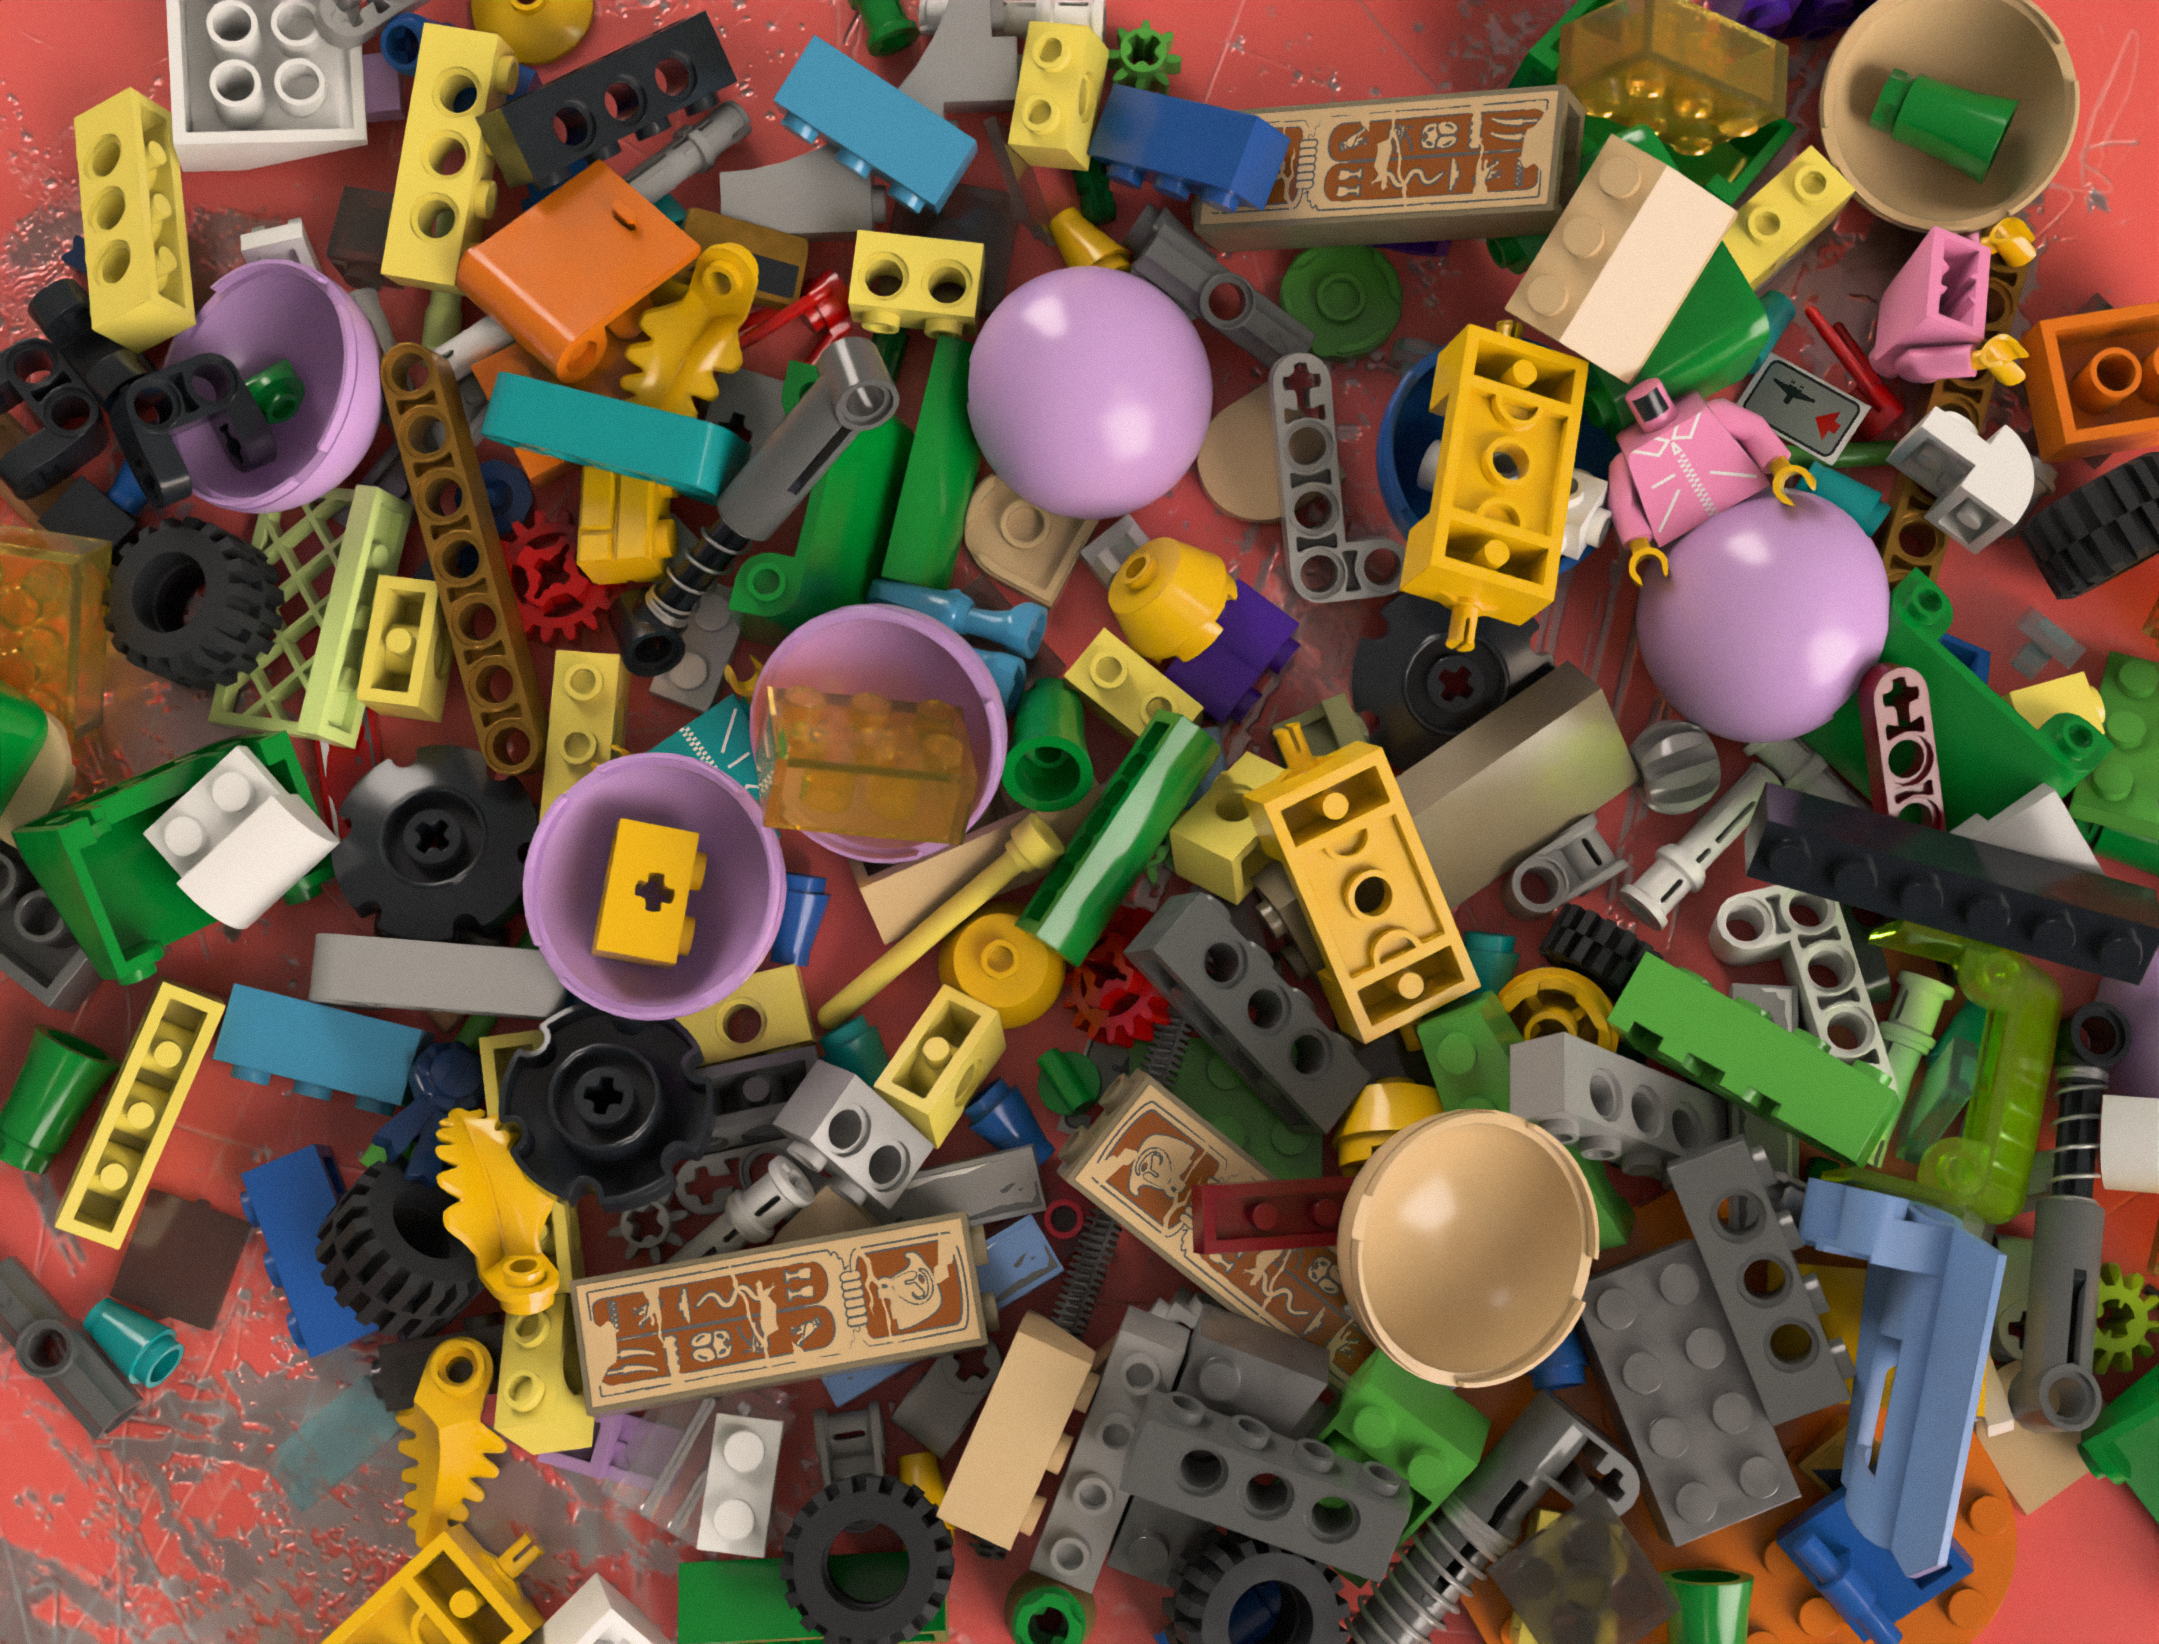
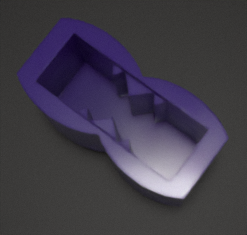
M1239 578L1235 581L1237 600H1226L1225 606L1216 620L1224 628L1221 634L1206 650L1195 658L1183 663L1176 657L1164 673V676L1204 707L1202 716L1216 727H1220V730L1225 727L1230 719L1239 725L1242 724L1263 695L1255 689L1260 679L1269 669L1279 675L1301 646V644L1293 639L1298 630L1299 623Z

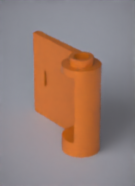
M598 159L486 241L469 248L460 259L456 283L463 294L561 382L568 384L586 377L601 361L607 346L604 328L607 324L700 256L702 252L701 246L602 160Z

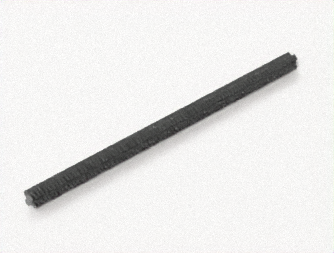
M1207 951L1204 958V966L1211 978L1212 973L1207 970H1214V965L1209 963L1213 962V958ZM1169 1003L1166 1010L1172 1022L1167 1026L1155 1023L1154 1027L1161 1032L1154 1031L1153 1036L1158 1039H1153L1149 1043L1156 1047H1146V1050L1153 1055H1143L1144 1059L1150 1061V1063L1142 1061L1140 1065L1147 1070H1140L1149 1074L1172 1093V1089L1165 1085L1174 1086L1175 1081L1169 1078H1177L1178 1074L1172 1070H1180V1066L1174 1062H1183V1058L1178 1055H1185L1186 1051L1180 1047L1186 1048L1189 1045L1188 1042L1182 1039H1191V1035L1184 1031L1193 1032L1194 1028L1188 1025V1022ZM1092 1201L1091 1204L1098 1209L1089 1208L1088 1212L1095 1215V1217H1085L1092 1225L1084 1223L1082 1226L1089 1230V1233L1080 1231V1235L1087 1238V1240H1077L1084 1248H1074L1081 1256L1074 1254L1071 1256V1258L1078 1261V1264L1069 1262V1266L1076 1270H1066V1273L1072 1276L1073 1279L1064 1278L1063 1281L1068 1283L1070 1287L1061 1285L1060 1288L1067 1292V1295L1061 1293L1057 1295L1065 1301H1055V1304L1062 1308L1061 1310L1052 1309V1312L1057 1314L1059 1318L1051 1316L1049 1320L1081 1342L1084 1339V1336L1081 1334H1085L1087 1330L1083 1326L1089 1325V1320L1087 1319L1092 1317L1090 1311L1095 1308V1305L1092 1303H1096L1098 1297L1094 1295L1100 1294V1289L1097 1287L1103 1286L1101 1280L1106 1277V1274L1103 1272H1107L1109 1266L1105 1264L1111 1263V1258L1107 1256L1111 1257L1114 1255V1251L1110 1248L1115 1249L1117 1247V1243L1114 1241H1118L1120 1235L1116 1233H1121L1123 1230L1122 1227L1118 1226L1121 1224ZM971 1535L972 1538L978 1541V1544L969 1542L968 1545L975 1548L978 1556L988 1560L990 1558L1001 1561L1005 1559L1007 1549L979 1536Z

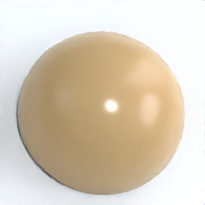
M2031 0L1876 1L1851 24L1842 36L1825 70L1820 89L1818 109L1821 140L1828 162L1856 189L1852 197L1862 207L1885 222L1905 230L1928 234L1935 225L1952 233L1959 234L1989 227L2014 215L2031 203L2047 187L2063 164L2074 139L2080 110V88L2071 57L2064 43L2066 40L2050 17ZM1894 68L1905 71L1915 76V78L1920 73L1944 83L1979 93L2019 100L2006 137L1982 184L1945 162L1918 149L1892 140L1891 134L1869 127L1877 100Z
M1457 1109L1420 1119L1398 1131L1384 1142L1366 1161L1354 1179L1344 1202L1338 1228L1337 1258L1342 1288L1352 1314L1364 1333L1386 1357L1406 1371L1436 1384L1463 1388L1493 1386L1519 1377L1539 1365L1561 1345L1572 1331L1585 1308L1586 1302L1581 1301L1589 1278L1592 1258L1597 1260L1599 1258L1597 1210L1587 1179L1570 1152L1555 1137L1536 1124L1516 1115L1497 1110Z

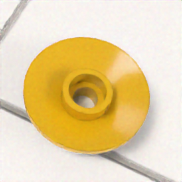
M471 0V12L477 31L498 34L514 50V56L517 57L519 64L538 66L555 62L567 56L578 47L591 26L594 14V0H536L528 5L521 4L518 0Z

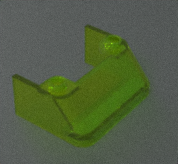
M1901 919L1874 929L1870 932L1869 944L1958 966V981L1964 995L1972 1003L1987 1009L1962 1138H1945L1931 1144L1922 1155L1916 1182L1855 1166L1822 1171L1821 1179L1929 1204L1953 1214L1960 1220L1979 1225L2007 1223L2020 1214L2027 1198L2062 1014V990L2051 974L2022 953Z

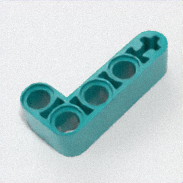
M498 372L480 433L481 436L513 448L668 486L688 498L717 507L718 497L749 461L752 446L734 432L707 421L508 372Z

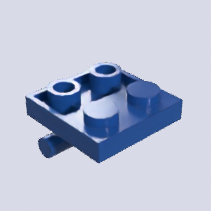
M1877 1462L1869 1467V1470L1874 1476L1876 1472ZM1842 1485L1777 1529L1776 1543L1864 1643L1871 1639L1875 1644H1898L1903 1634L1894 1623L1974 1572L1973 1558L1952 1536L1946 1567L1918 1578L1906 1577L1891 1550L1873 1544L1853 1525L1844 1503L1847 1489Z

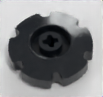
M1401 592L1385 603L1379 609V614L1385 621L1384 632L1377 638L1359 637L1354 649L1349 672L1352 707L1357 712L1371 711L1376 717L1374 728L1368 732L1371 744L1382 747L1388 762L1405 772L1556 668L1554 656L1545 651L1535 653L1531 649L1530 639L1533 633L1540 627L1534 617L1518 626L1488 616H1480L1477 620L1474 649L1461 652L1456 651L1457 646L1450 649L1445 645L1452 613L1449 608H1446L1437 601L1406 592ZM1462 666L1464 669L1461 672L1460 679L1467 684L1464 691L1458 694L1450 690L1442 697L1441 693L1445 686L1438 680L1440 673L1444 669L1455 673Z
M454 745L419 747L417 749L416 761L408 767H398L391 759H386L367 772L349 792L339 810V815L345 824L351 828V831L345 838L339 840L340 843L331 851L337 882L344 896L359 917L366 918L370 914L382 913L378 927L386 938L460 944L459 937L461 932L468 927H479L486 935H491L508 923L524 905V863L532 838L539 825V816L528 792L518 778L510 776L505 780H494L496 772L487 765L482 752ZM434 842L441 846L449 843L448 847L442 852L434 847L428 850V847Z
M586 1002L561 1010L542 1022L539 1028L544 1036L543 1044L534 1051H525L523 1049L515 1051L504 1073L499 1094V1121L506 1132L522 1134L521 1140L511 1148L510 1154L524 1176L544 1195L570 1208L575 1207L582 1196L587 1194L597 1195V1201L604 1213H618L640 1208L657 1201L678 1186V1182L674 1176L673 1167L682 1159H692L694 1161L702 1159L712 1138L717 1114V1097L712 1079L710 1077H697L693 1075L695 1069L704 1062L703 1053L694 1037L674 1018L650 1021L628 1019L602 1011ZM610 1096L618 1097L621 1104H610L606 1114H599L596 1106H607Z

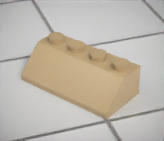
M1011 741L1007 742V752L1009 750ZM1001 776L998 788L990 804L978 821L963 836L942 850L920 857L917 860L892 864L871 863L847 857L860 892L884 944L886 945L905 937L1007 851L1005 843L1011 839L1010 830L1030 813L1041 817L1054 830L1065 849L1102 794L1095 776L1093 777V783L1089 792L1079 803L1068 809L1056 812H1040L1020 805L1006 791ZM1056 861L1045 870L1036 868L1031 873L1023 870L990 899L1020 886L1038 881L1041 877L1048 875Z

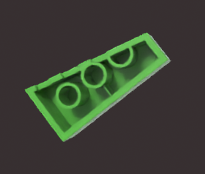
M1646 951L1606 1020L1623 1042L1644 1056L1862 1172L1900 1105L1896 1091L1888 1087L1892 1078L1876 1067L1858 1059L1855 1060L1852 1066L1830 1055L1829 1052L1832 1047L1815 1035L1800 1028H1795L1794 1032L1791 1033L1770 1021L1772 1015L1752 1002L1741 997H1736L1734 1001L1713 989L1714 985L1700 975L1681 966L1677 969Z
M1489 990L1459 998L1427 1013L1417 1027V1032L1444 1111L1487 1109L1510 1113V1045L1524 1042L1525 1040L1494 991ZM1562 1144L1580 1166L1592 1192L1599 1224V1251L1626 1245L1636 1219L1634 1211L1625 1197L1620 1198L1605 1174L1606 1167L1601 1160L1586 1159L1580 1155L1579 1149Z

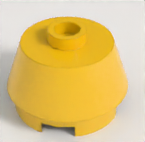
M1160 537L1145 543L1125 560L1112 580L1108 602L1130 648L1141 657L1151 658L1159 665H1161L1162 659L1175 655L1184 663L1201 654L1221 634L1224 628L1216 620L1222 612L1226 600H1237V586L1234 579L1226 572L1223 560L1216 554L1169 537Z
M992 902L979 907L945 936L938 960L939 979L941 986L946 984L999 1011L1002 1028L1012 1029L1033 1022L1053 1005L1063 987L1066 975V961L1014 925L1026 906L1013 902Z
M1556 967L1537 968L1512 979L1497 995V998L1525 1041L1564 1031L1616 1053L1619 1035L1606 1021L1613 1010V1006L1606 994L1594 982L1579 973Z
M1403 1077L1382 1078L1377 1080L1376 1084L1365 1085L1340 1117L1331 1142V1148L1338 1152L1339 1168H1343V1176L1358 1175L1373 1153L1398 1131L1420 1119L1445 1112L1437 1089L1416 1084L1414 1080Z

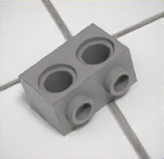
M819 1059L772 1123L792 1141L787 1148L789 1154L815 1172L820 1173L822 1169L827 1171L832 1176L827 1186L842 1199L859 1208L867 1200L890 1211L934 1148V1145L856 1074Z

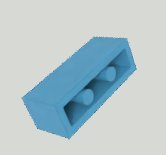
M816 35L812 37L773 99L778 111L785 115L780 122L781 126L810 145L818 137L837 149L838 151L833 159L854 175L865 180L871 171L891 184L887 194L915 214H919L922 208L926 207L938 215L978 153L977 141Z
M234 983L212 1059L233 1064L230 1077L268 1086L271 1075L275 1074L295 1079L292 1089L294 1093L331 1101L333 1090L335 1089L357 1095L354 1108L393 1117L396 1105L407 1107L415 1100L410 1087L408 1073L418 1055L434 1042L436 1034Z

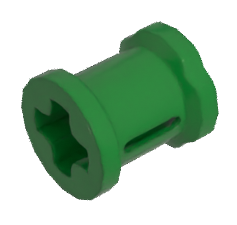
M848 0L850 8L859 11L869 37L866 40V46L870 55L874 57L893 55L911 46L920 36L916 22L908 20L900 0Z

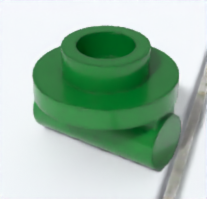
M286 358L244 381L268 425L283 423L292 418L299 410L305 395L304 383L297 376L294 368Z
M1055 1047L1037 1059L1036 1063L1041 1068L1038 1077V1092L1042 1102L1051 1111L1062 1116L1073 1117L1086 1113L1096 1104L1102 1091V1076L1099 1068L1090 1058L1073 1051L1061 1053Z

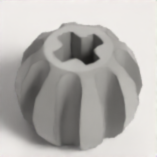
M1681 719L1659 721L1640 733L1629 748V753L1640 776V780L1633 785L1641 800L1653 811L1668 815L1689 813L1709 801L1719 788L1721 768L1713 742L1702 728L1689 721Z

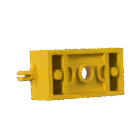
M1501 320L1497 322L1496 332L1469 323L1438 354L1429 406L1430 413L1445 417L1430 512L1409 530L1399 588L1400 591L1437 601L1452 611L1448 638L1445 645L1450 649L1457 646L1456 651L1461 652L1474 649L1478 617L1488 616L1521 626L1554 602L1589 361L1521 340L1524 326L1519 322L1513 326L1514 320ZM1494 452L1505 453L1513 459L1518 467L1517 480L1506 479L1497 472L1493 464Z
M1300 722L1284 725L1285 729L1278 728L1273 732V735L1278 741L1288 768L1284 769L1275 780L1242 795L1241 798L1265 854L1282 862L1326 968L1316 973L1340 1029L1360 1042L1367 1044L1399 1028L1407 1051L1420 1050L1422 1046L1417 1027L1423 1019L1422 1016L1481 987V984L1383 748L1361 741H1354L1327 755L1312 756L1301 730ZM1378 877L1384 887L1383 900L1375 910L1362 913L1355 904L1354 895L1356 888L1364 879Z
M461 1523L442 1531L320 1644H523L547 1621L523 1595L516 1577L540 1555H543L545 1550L539 1542L518 1559V1555L536 1540L531 1533L526 1531L520 1539L498 1558L496 1555L484 1550Z

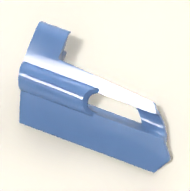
M1809 1177L1798 1228L1803 1244L1813 1246L1816 1250L1868 1261L1855 1365L1857 1375L1854 1376L1841 1475V1483L1847 1489L1844 1501L1846 1511L1853 1525L1866 1539L1877 1546L1891 1550L1906 1577L1918 1578L1947 1565L2007 1255L1964 1229L1963 1221L1940 1208L1895 1195ZM1896 1366L1874 1476L1868 1468L1886 1373L1887 1370Z

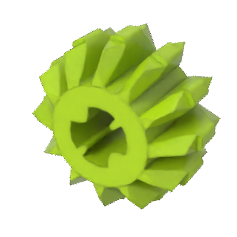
M2104 1262L2101 1266L2097 1318L2104 1315V1307L2111 1309L2112 1318L2104 1322L2105 1329H2099L2096 1324L2092 1373L2104 1375L2110 1365L2116 1371L2126 1373L2133 1370V1354L2145 1358L2155 1354L2152 1345L2144 1336L2146 1333H2159V1321L2148 1320L2147 1313L2157 1308L2159 1298L2157 1295L2139 1296L2145 1278L2139 1273H2129L2122 1277L2120 1265L2117 1263Z

